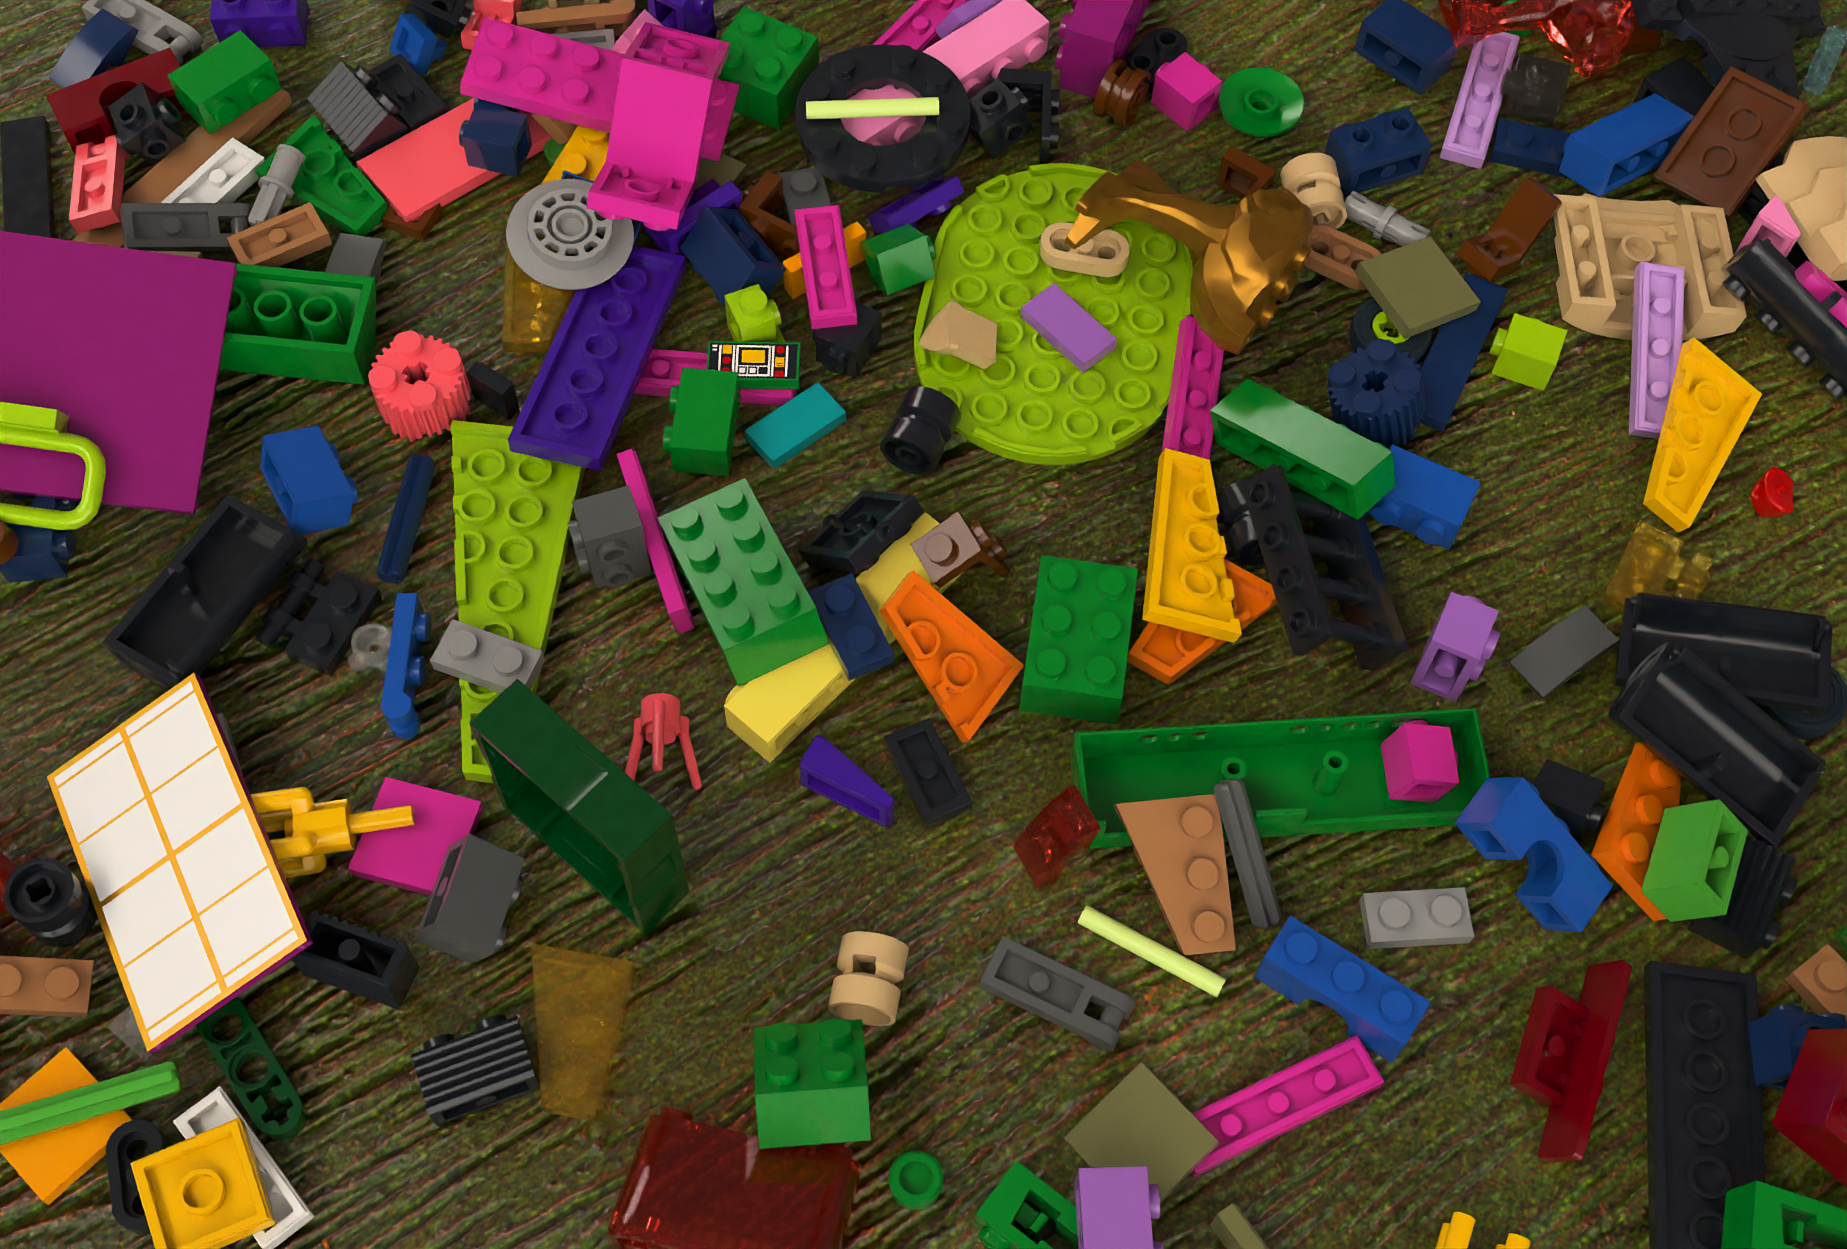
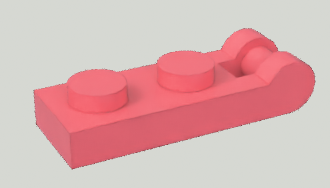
M115 135L106 137L105 142L95 145L93 142H88L76 147L69 222L77 233L96 228H106L111 224L120 222L125 160L130 159V154L120 146Z

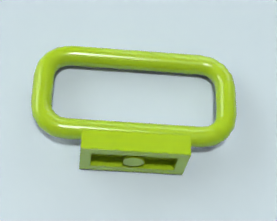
M0 402L1 444L73 453L79 455L84 460L86 466L80 504L75 509L60 511L0 503V520L2 522L55 530H76L88 524L97 515L102 503L106 476L105 458L100 448L89 438L67 433L69 416L57 409Z

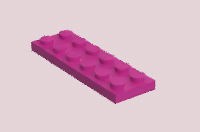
M484 17L460 82V94L610 133L624 54ZM720 79L717 80L702 158L720 161L738 97L739 84Z

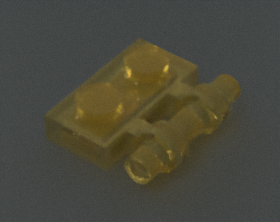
M1639 521L1600 602L1623 613L1625 598L1637 596V592L1695 599L1697 593L1705 590L1710 575L1707 571L1712 560L1704 553L1693 554L1690 561L1679 557L1678 554L1684 544L1683 540ZM1668 577L1675 579L1679 585L1675 594L1663 589Z

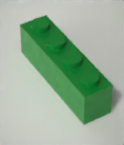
M1246 379L1210 409L1217 445L1264 470L1272 464L1282 466L1288 483L1357 520L1396 487L1392 451L1388 450L1381 443L1373 442L1351 431L1343 424L1335 423L1315 413L1308 406L1293 402L1272 388H1266L1250 379Z

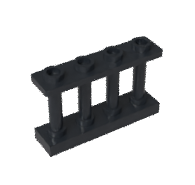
M1270 465L1243 486V494L1293 654L1304 656L1330 638L1349 641L1353 644L1360 668L1374 671L1409 649L1365 516L1363 515L1357 520L1316 497L1290 492L1283 467L1280 465ZM1297 513L1312 517L1317 536L1303 532ZM1311 555L1325 557L1331 578L1317 575ZM1324 597L1338 599L1345 621L1330 617Z

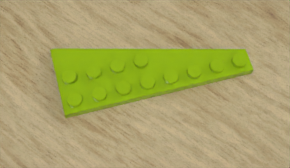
M452 420L450 431L452 434L453 456H451L454 477L453 510L455 513L456 533L454 547L456 601L458 604L459 621L539 649L545 655L571 537L567 522L575 519L572 501L579 499L586 468L511 452L508 438L512 432V426ZM541 669L530 689L535 695L538 687ZM459 678L462 701V772L466 780L493 783L491 770L481 754L469 722L501 693Z

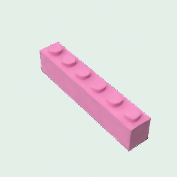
M1003 0L922 52L946 65L958 77L970 100L997 78L1000 79L1001 69H1020L1029 62L1039 60L1047 51L1050 22L1026 0ZM886 84L884 87L875 90L864 88L846 100L917 97L907 89L900 87L896 90L894 85ZM926 116L840 119L845 130L857 140L871 145L892 146L905 142L917 134L924 124Z

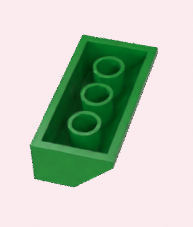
M236 263L237 275L234 280L219 370L366 384L376 347V280L374 277Z

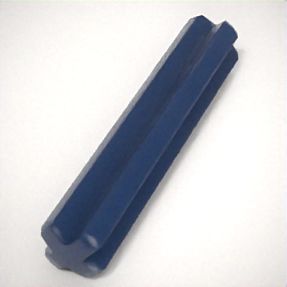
M412 454L408 458L376 570L379 579L386 583L399 584L405 578L435 471V464L430 456Z

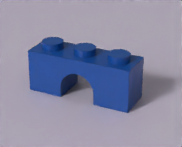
M1523 777L1487 778L1455 824L1484 859L1521 860L1526 853L1528 873L1524 883L1515 894L1544 930L1582 932L1613 885L1600 871L1598 862L1590 854L1586 853L1571 836L1567 824L1555 816L1539 797L1538 789Z
M1291 915L1264 956L1254 978L1298 1005L1304 999H1312L1329 1006L1348 1023L1347 1036L1351 1038L1358 1035L1366 1048L1390 1063L1396 1059L1406 1046L1431 1001Z

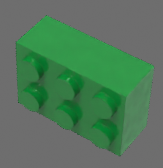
M1041 555L1019 711L1117 725L1123 699L1138 575L1137 568Z

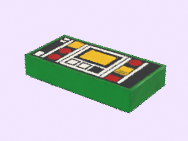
M708 341L706 370L738 372L740 389L799 390L800 342Z

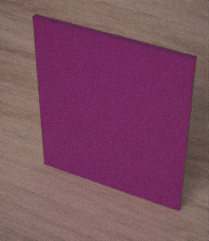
M0 231V402L57 409L69 416L67 433L89 438L100 448L105 458L106 476L101 504L195 515L198 508L197 500L234 280L237 275L236 263ZM0 443V492L81 501L86 466L84 460L79 455Z

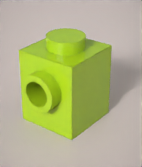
M1514 313L1508 329L1498 328L1489 354L1495 355L1497 358L1491 374L1544 391L1557 365L1568 330L1543 323L1536 318H1528Z

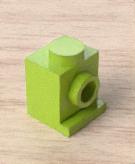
M759 284L724 295L727 325L734 341L785 342L778 325H781L778 307L773 299L767 300V296L761 290Z

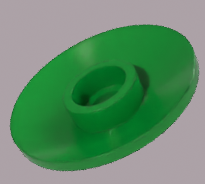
M1263 67L1247 68L1232 74L1223 83L1218 99L1221 114L1231 126L1245 134L1257 137L1277 136L1291 130L1301 119L1304 110V97L1299 86L1287 75L1274 69Z

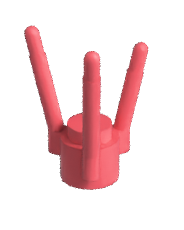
M656 693L648 695L641 700V717L634 719V736L625 774L633 781L635 780L644 738L652 744V769L656 773L661 772L663 768L664 745L674 742L676 736H678L692 787L698 790L702 787L689 735V718L680 715V700L677 697L666 693Z

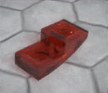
M1073 785L1063 790L1043 808L1025 828L1013 847L1037 889L1054 883L1070 858L1085 853L1101 827L1077 787Z

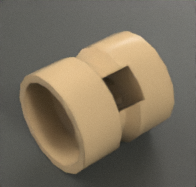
M1307 153L1290 160L1280 173L1282 187L1295 194L1301 203L1308 205L1313 213V225H1326L1337 230L1344 224L1347 213L1342 190L1340 189L1341 185L1335 160L1330 155L1323 153Z
M855 931L843 935L837 960V968L843 974L835 977L833 980L828 1011L844 1020L862 1019V1025L888 1026L895 1023L901 990L894 984L904 979L909 947L896 938L879 933Z

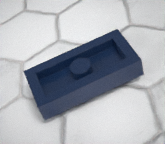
M1500 118L1495 129L1490 162L1568 178L1559 170L1564 156V144L1572 133Z
M853 574L807 591L816 606L828 642L848 681L894 663V652Z

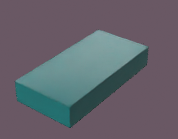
M817 382L744 430L745 439L774 470L846 421V411Z

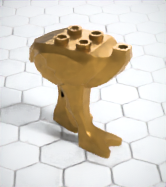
M1138 159L1117 176L1106 171L1084 193L1075 208L1080 214L1064 241V244L1076 249L1104 229L1108 230L1127 218L1146 222L1167 232L1188 247L1194 269L1189 293L1190 309L1199 326L1217 347L1239 355L1258 326L1263 329L1269 326L1279 308V305L1275 304L1277 300L1285 303L1298 282V279L1293 277V272H1300L1312 251V248L1307 246L1306 243L1313 230V213L1308 205L1301 203L1295 194L1282 186L1278 189H1259L1245 197L1238 204H1210L1189 194H1179L1166 185L1155 170Z

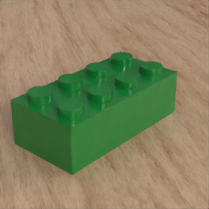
M746 478L657 518L682 574L738 686L829 644L816 606Z

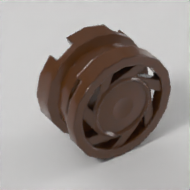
M1116 59L1107 70L1097 91L1093 106L1094 115L1103 117L1107 114V116L1114 119L1116 125L1128 128L1137 117L1135 113L1139 105L1142 106L1150 87L1149 84L1145 83V79L1150 80L1151 72L1142 68H1138L1135 71L1126 65V61Z

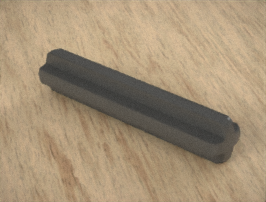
M1225 779L1215 784L1214 793L1250 918L1254 926L1260 928L1270 927L1281 921L1282 914L1245 784L1241 779Z

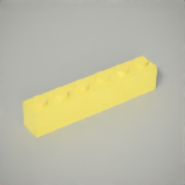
M926 512L912 524L910 531L906 535L892 541V544L881 555L879 554V560L875 565L864 572H860V575L856 578L889 645L896 638L879 610L907 573L914 570L941 594L961 575L959 574L941 588L932 582L910 544L940 524ZM830 644L748 683L741 686L736 685L725 700L724 710L727 727L771 763L855 679L848 681Z

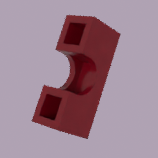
M170 47L45 95L74 154H76L77 145L93 142L95 145L105 142L106 137L115 135L113 132L114 121L109 106L141 82L172 102L178 109L181 118L190 116L179 104L167 76L180 67Z

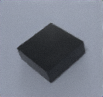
M476 361L468 369L466 374L473 397L510 420L519 410L513 382L481 362Z

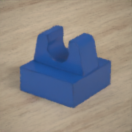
M414 13L400 14L389 50L394 56L400 53L413 69L421 75L427 74L431 62L443 59L447 43L445 40L437 41L438 38L434 35L435 30L430 26H426Z

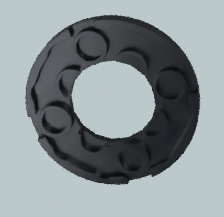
M879 44L856 47L836 53L819 65L808 76L800 89L795 107V121L800 146L804 154L822 174L837 183L853 189L885 193V187L910 184L911 189L920 187L948 171L956 163L966 147L970 132L971 109L962 83L942 62L908 45ZM886 84L894 85L896 90L900 87L907 89L917 98L939 97V115L926 116V120L917 134L905 142L892 146L871 145L857 140L845 130L840 118L807 119L806 101L846 100L850 95H856L861 88L875 90L884 87Z

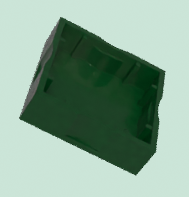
M516 679L469 722L481 754L491 770L492 781L502 806L552 852L573 868L594 890L645 936L689 893L672 814L520 680Z

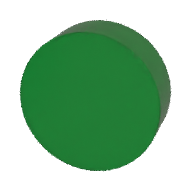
M909 1151L900 1155L893 1162L889 1171L888 1185L893 1199L906 1209L922 1210L931 1206L937 1201L943 1188V1171L940 1164L933 1156L923 1151Z

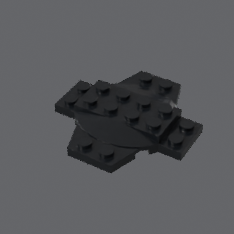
M1630 0L1640 29L1671 30L1682 42L1691 36L1702 45L1700 46L1702 53L1707 54L1700 62L1716 86L1730 66L1799 100L1792 46L1797 37L1814 38L1826 29L1820 15L1821 8L1817 0Z

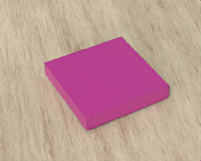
M385 777L372 811L413 805L415 825L362 833L348 870L352 876L431 896L448 846L468 834H475L484 806L478 800Z

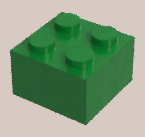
M743 6L719 39L730 42L727 61L718 79L739 84L738 97L734 107L735 112L779 130L795 108L798 94L805 80L819 66L818 36Z
M830 1019L825 1022L776 1023L770 1026L754 1027L755 1104L759 1149L871 1140L862 1019Z

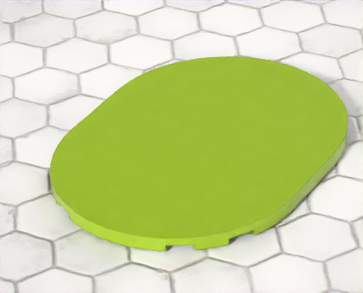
M1048 163L1031 165L1027 171L1017 172L1008 176L1004 173L977 186L975 192L960 205L956 204L945 218L934 243L936 259L932 260L936 277L925 281L914 330L916 371L922 387H929L940 391L958 406L961 412V419L955 431L973 444L996 455L1024 463L1040 465H1067L1096 460L1111 455L1143 437L1157 424L1168 409L1179 324L1187 315L1192 316L1193 314L1190 309L1189 293L1194 269L1188 247L1157 227L1146 222L1127 218L1108 229L1123 235L1130 247L1127 266L1116 276L1101 277L1056 269L1047 265L1040 256V240L1045 228L1058 222L1074 224L1080 214L1075 210L1079 199L1107 170L1079 164ZM1053 283L1060 287L1117 338L1116 348L1084 373L1020 317L1021 307ZM951 300L959 303L961 307L997 323L996 362L986 369H982L952 354L940 355L919 345V341L932 319Z

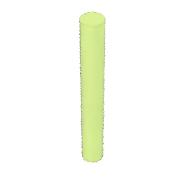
M939 97L806 101L807 119L939 115Z
M1088 905L1084 908L1077 922L1083 927L1215 997H1218L1226 981V978Z

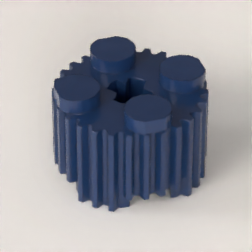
M1377 339L1372 341L1366 350H1363L1361 347L1357 348V353L1349 352L1348 358L1342 357L1340 362L1330 366L1328 393L1335 423L1343 424L1351 431L1373 442L1381 443L1385 447H1391L1392 444L1397 446L1399 443L1405 445L1407 444V438H1415V427H1419L1420 420L1424 419L1426 400L1423 374L1420 365L1416 364L1414 357L1410 358L1408 352L1402 354L1401 348L1398 347L1396 349L1395 344L1390 340Z

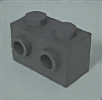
M629 485L572 501L576 520L567 523L574 544L575 554L581 574L591 572L596 589L605 586H622L633 578L651 573L643 527Z
M468 834L450 844L415 941L470 964L496 953L507 933V925L503 924L508 907L516 901L523 886V878L519 875L525 858L472 834Z

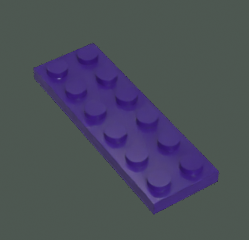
M633 246L626 263L612 278L595 287L576 290L508 438L511 452L598 471L602 470L686 271L685 256L671 255L663 251Z

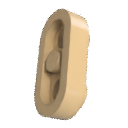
M1058 222L1049 225L1042 232L1039 249L1040 256L1047 265L1053 268L1101 277H1112L1120 274L1127 266L1130 251L1129 243L1118 232L1104 229L1076 249L1064 244L1074 224Z

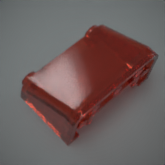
M662 1108L660 1115H649L612 1212L605 1237L612 1249H648V1247L652 1249H844L860 1181L861 1165L852 1159L853 1152L842 1146L822 1144L820 1150L804 1146L759 1149V1139L756 1135L694 1122L693 1115L675 1108Z

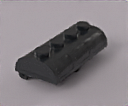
M1766 238L1764 241L1758 239L1755 243L1744 245L1721 268L1728 277L1722 282L1723 286L1738 301L1742 302L1748 297L1760 309L1754 317L1768 332L1774 335L1781 330L1793 342L1786 348L1787 351L1803 367L1806 368L1813 363L1825 375L1818 382L1828 394L1837 401L1843 396L1847 398V328L1828 312L1842 296L1837 291H1832L1819 303L1796 279L1794 273L1796 268L1771 244L1769 238Z
M227 495L105 638L102 644L128 668L167 691L192 673L200 675L221 648L232 638L231 636L257 604L269 593L271 587L293 560L308 545L306 537L236 498Z
M1637 592V596L1625 598L1614 686L1624 687L1635 669L1649 654L1659 646L1670 642L1677 647L1682 645L1687 647L1757 706L1763 705L1825 715L1829 707L1833 624H1830V621H1826V616Z
M1666 642L1649 654L1629 677L1609 711L1608 716L1610 720L1626 730L1654 753L1660 761L1669 768H1672L1705 795L1709 801L1720 799L1758 841H1764L1767 846H1774V848H1777L1819 777L1826 770L1824 768L1826 762L1684 645L1677 647L1670 642Z

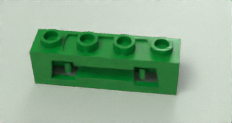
M1015 1161L976 1213L974 1226L980 1230L977 1235L978 1239L988 1249H1054L1043 1240L1039 1244L1035 1243L1036 1239L1045 1229V1223L1050 1219L1056 1224L1053 1232L1073 1248L1078 1249L1076 1206L1018 1161ZM1026 1202H1028L1030 1205H1032L1035 1209H1037V1210H1038L1039 1212H1041V1213L1036 1212V1211H1035L1033 1208H1031ZM1014 1223L1026 1231L1027 1236L1013 1226Z
M1757 1180L1726 1191L1721 1249H1799L1790 1245L1802 1244L1803 1239L1834 1249H1847L1846 1209Z

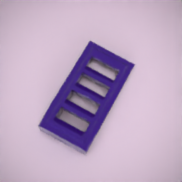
M817 734L800 761L802 786L885 828L886 826L890 827L894 820V799L832 743L820 734Z

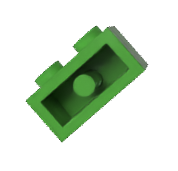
M1720 799L1665 808L1641 892L1670 922L1726 915L1748 833L1747 828Z

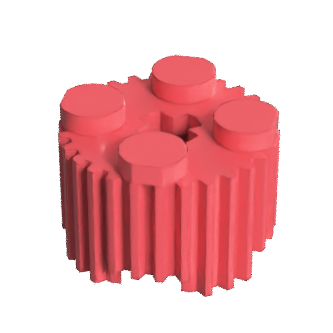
M409 330L398 333L394 337L393 342L390 343L391 348H383V355H376L377 362L371 364L372 369L368 374L369 383L380 414L384 418L385 423L390 424L394 435L399 433L401 439L404 440L406 437H409L410 442H414L416 439L423 438L424 434H427L430 438L434 432L441 435L443 429L450 431L452 420L467 421L466 415L471 414L468 403L471 401V388L462 358L459 356V352L451 347L449 342L444 344L441 338L435 341L432 335L426 339L423 334L419 335L417 332Z

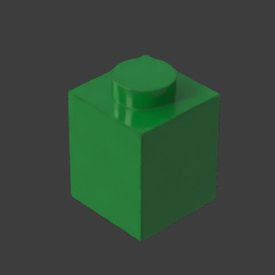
M909 223L860 242L870 281L887 296L936 277L932 260L936 259L934 245L927 234L921 233Z

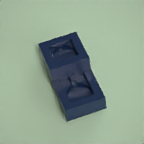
M105 9L100 10L72 39L56 63L49 79L65 88L104 73L109 64L120 67L139 30Z

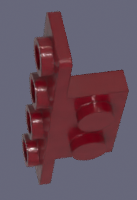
M1624 960L1590 965L1585 975L1578 1002L1553 986L1536 988L1510 1085L1550 1108L1537 1154L1538 1158L1547 1163L1580 1161L1589 1143L1593 1117L1598 1099L1602 1093L1603 1079L1610 1052L1615 1043V1032L1622 1005L1628 992L1627 986L1632 966Z

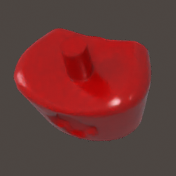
M1772 467L1753 485L1751 501L1754 510L1760 516L1777 518L1792 513L1794 509V482L1785 471Z

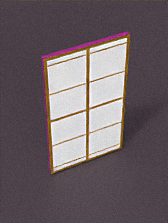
M192 673L47 776L147 1052L155 1054L163 1049L166 1045L313 944L202 679L196 673Z

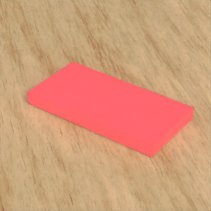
M475 98L357 161L358 169L389 206L391 205L396 210L397 215L402 217L405 222L410 220L417 222L425 211L440 203L441 207L502 174L468 166L464 147L460 146V128L465 120L469 121L474 110ZM519 110L516 113L525 114L528 118L532 146L526 158L528 159L544 150L545 143L552 139V137L531 116V112Z

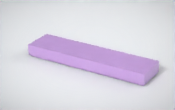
M1479 26L1439 158L1481 169L1520 36Z
M1640 262L1635 267L1629 435L1659 439L1683 344L1685 268Z

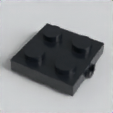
M862 490L837 515H827L823 520V528L799 550V553L810 566L859 574L875 565L879 560V553L892 541L906 535L912 527L911 523L924 510L913 495ZM833 519L835 521V523L837 524L836 528L833 526V524L829 523L830 520Z

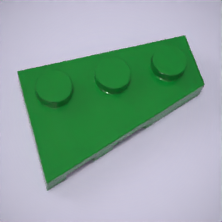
M313 114L283 143L298 149L305 155V160L301 164L291 187L294 191L293 197L289 200L299 206L311 202L321 219L346 234L366 236L382 220L383 215L388 209L386 201L358 167L355 168L344 155L340 145L335 139L329 137L324 131L321 122ZM277 150L255 170L259 180L260 177L267 175Z

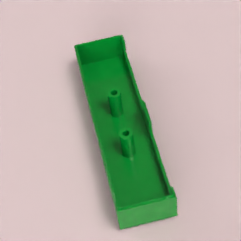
M1476 708L1075 732L1070 752L1080 849L1133 846L1113 804L1215 794V784L1229 778L1241 779L1244 782L1260 838L1456 825V820L1486 779L1491 778ZM1406 719L1400 723H1391L1394 720ZM1424 720L1429 725L1450 727L1453 747L1458 754L1457 771L1459 784L1435 803L1389 799L1381 743L1404 722ZM1380 721V722L1375 723V724H1368V723H1370V722ZM1357 722L1351 726H1341L1345 723ZM1324 724H1331L1326 727H1318ZM1300 725H1306V726H1307V727L1301 728V729H1292V728L1295 727V726H1300ZM1195 732H1207L1202 735H1191ZM1170 734H1180L1177 736H1168ZM1145 735H1157L1152 738H1141ZM1221 817L1223 839L1228 840Z

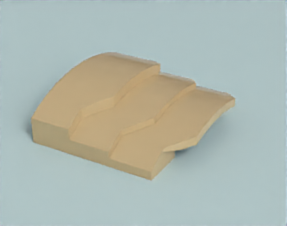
M1826 136L1794 141L1787 149L1783 165L1761 173L1755 180L1769 201L1775 195L1782 200L1801 233L1797 242L1808 259L1833 281L1847 280V138Z
M1587 193L1582 196L1554 194L1562 201L1561 207L1553 218L1556 229L1554 242L1560 272L1556 286L1561 316L1564 321L1593 334L1632 341L1634 270L1640 262L1685 268L1683 341L1693 337L1703 339L1735 332L1747 317L1744 301H1738L1722 284L1728 277L1721 268L1733 256L1723 208L1683 204L1679 206L1670 200H1619L1598 197Z

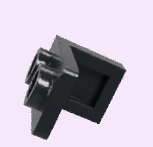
M1001 69L1000 80L1010 90L1017 87L1028 100L1031 108L1026 112H1040L1039 164H1048L1049 149H1058L1059 123L1051 122V115H1058L1060 89H1052V71Z

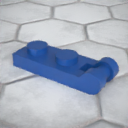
M397 593L381 702V710L388 721L391 731L400 739L414 737L421 727V721L414 710L416 686H422L425 681L426 665L424 656H421L422 641L430 640L432 624L431 615L429 612H424L417 593Z

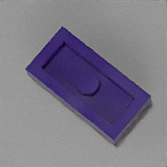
M940 176L868 216V219L875 233H885L908 223L916 228V220L926 214L934 216L946 211L952 206L951 200L964 193V190L957 176Z

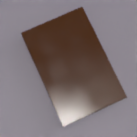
M1730 66L1654 173V181L1700 206L1723 208L1725 218L1731 221L1756 186L1757 181L1755 179L1769 168L1809 112V104Z

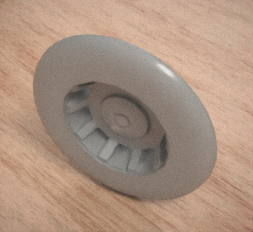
M579 179L553 180L531 189L515 204L507 222V244L517 265L535 281L561 290L588 289L612 278L626 263L634 243L632 220L629 218L611 220L600 216L598 211L587 209L588 193L593 185L592 182ZM599 233L603 239L597 237V234ZM543 235L544 239L539 241L538 239ZM590 247L593 248V250L586 252ZM550 249H554L557 253L550 251Z

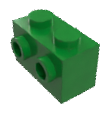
M241 30L167 75L179 104L209 135L281 90L271 59Z
M682 368L679 386L672 385L670 392V413H675L673 425L666 424L663 434V452L670 453L673 472L729 476L741 399L738 372Z

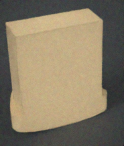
M951 300L932 319L923 333L919 345L940 355L952 354L982 369H986L996 362L997 323L961 307L959 303Z

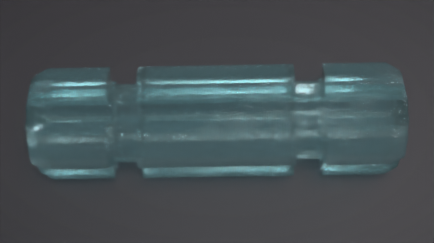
M1836 25L1826 29L1819 43L1820 46L1817 48L1810 64L1808 73L1803 80L1802 87L1805 92L1811 91L1814 95L1824 93L1843 51V46L1846 44V29H1839Z

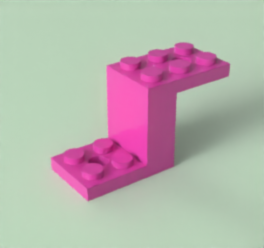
M648 22L644 23L622 57L606 162L589 190L587 209L598 211L600 216L611 220L629 218L642 221L644 226L657 231H666L670 228L677 230L697 186L715 84L727 61L730 42Z

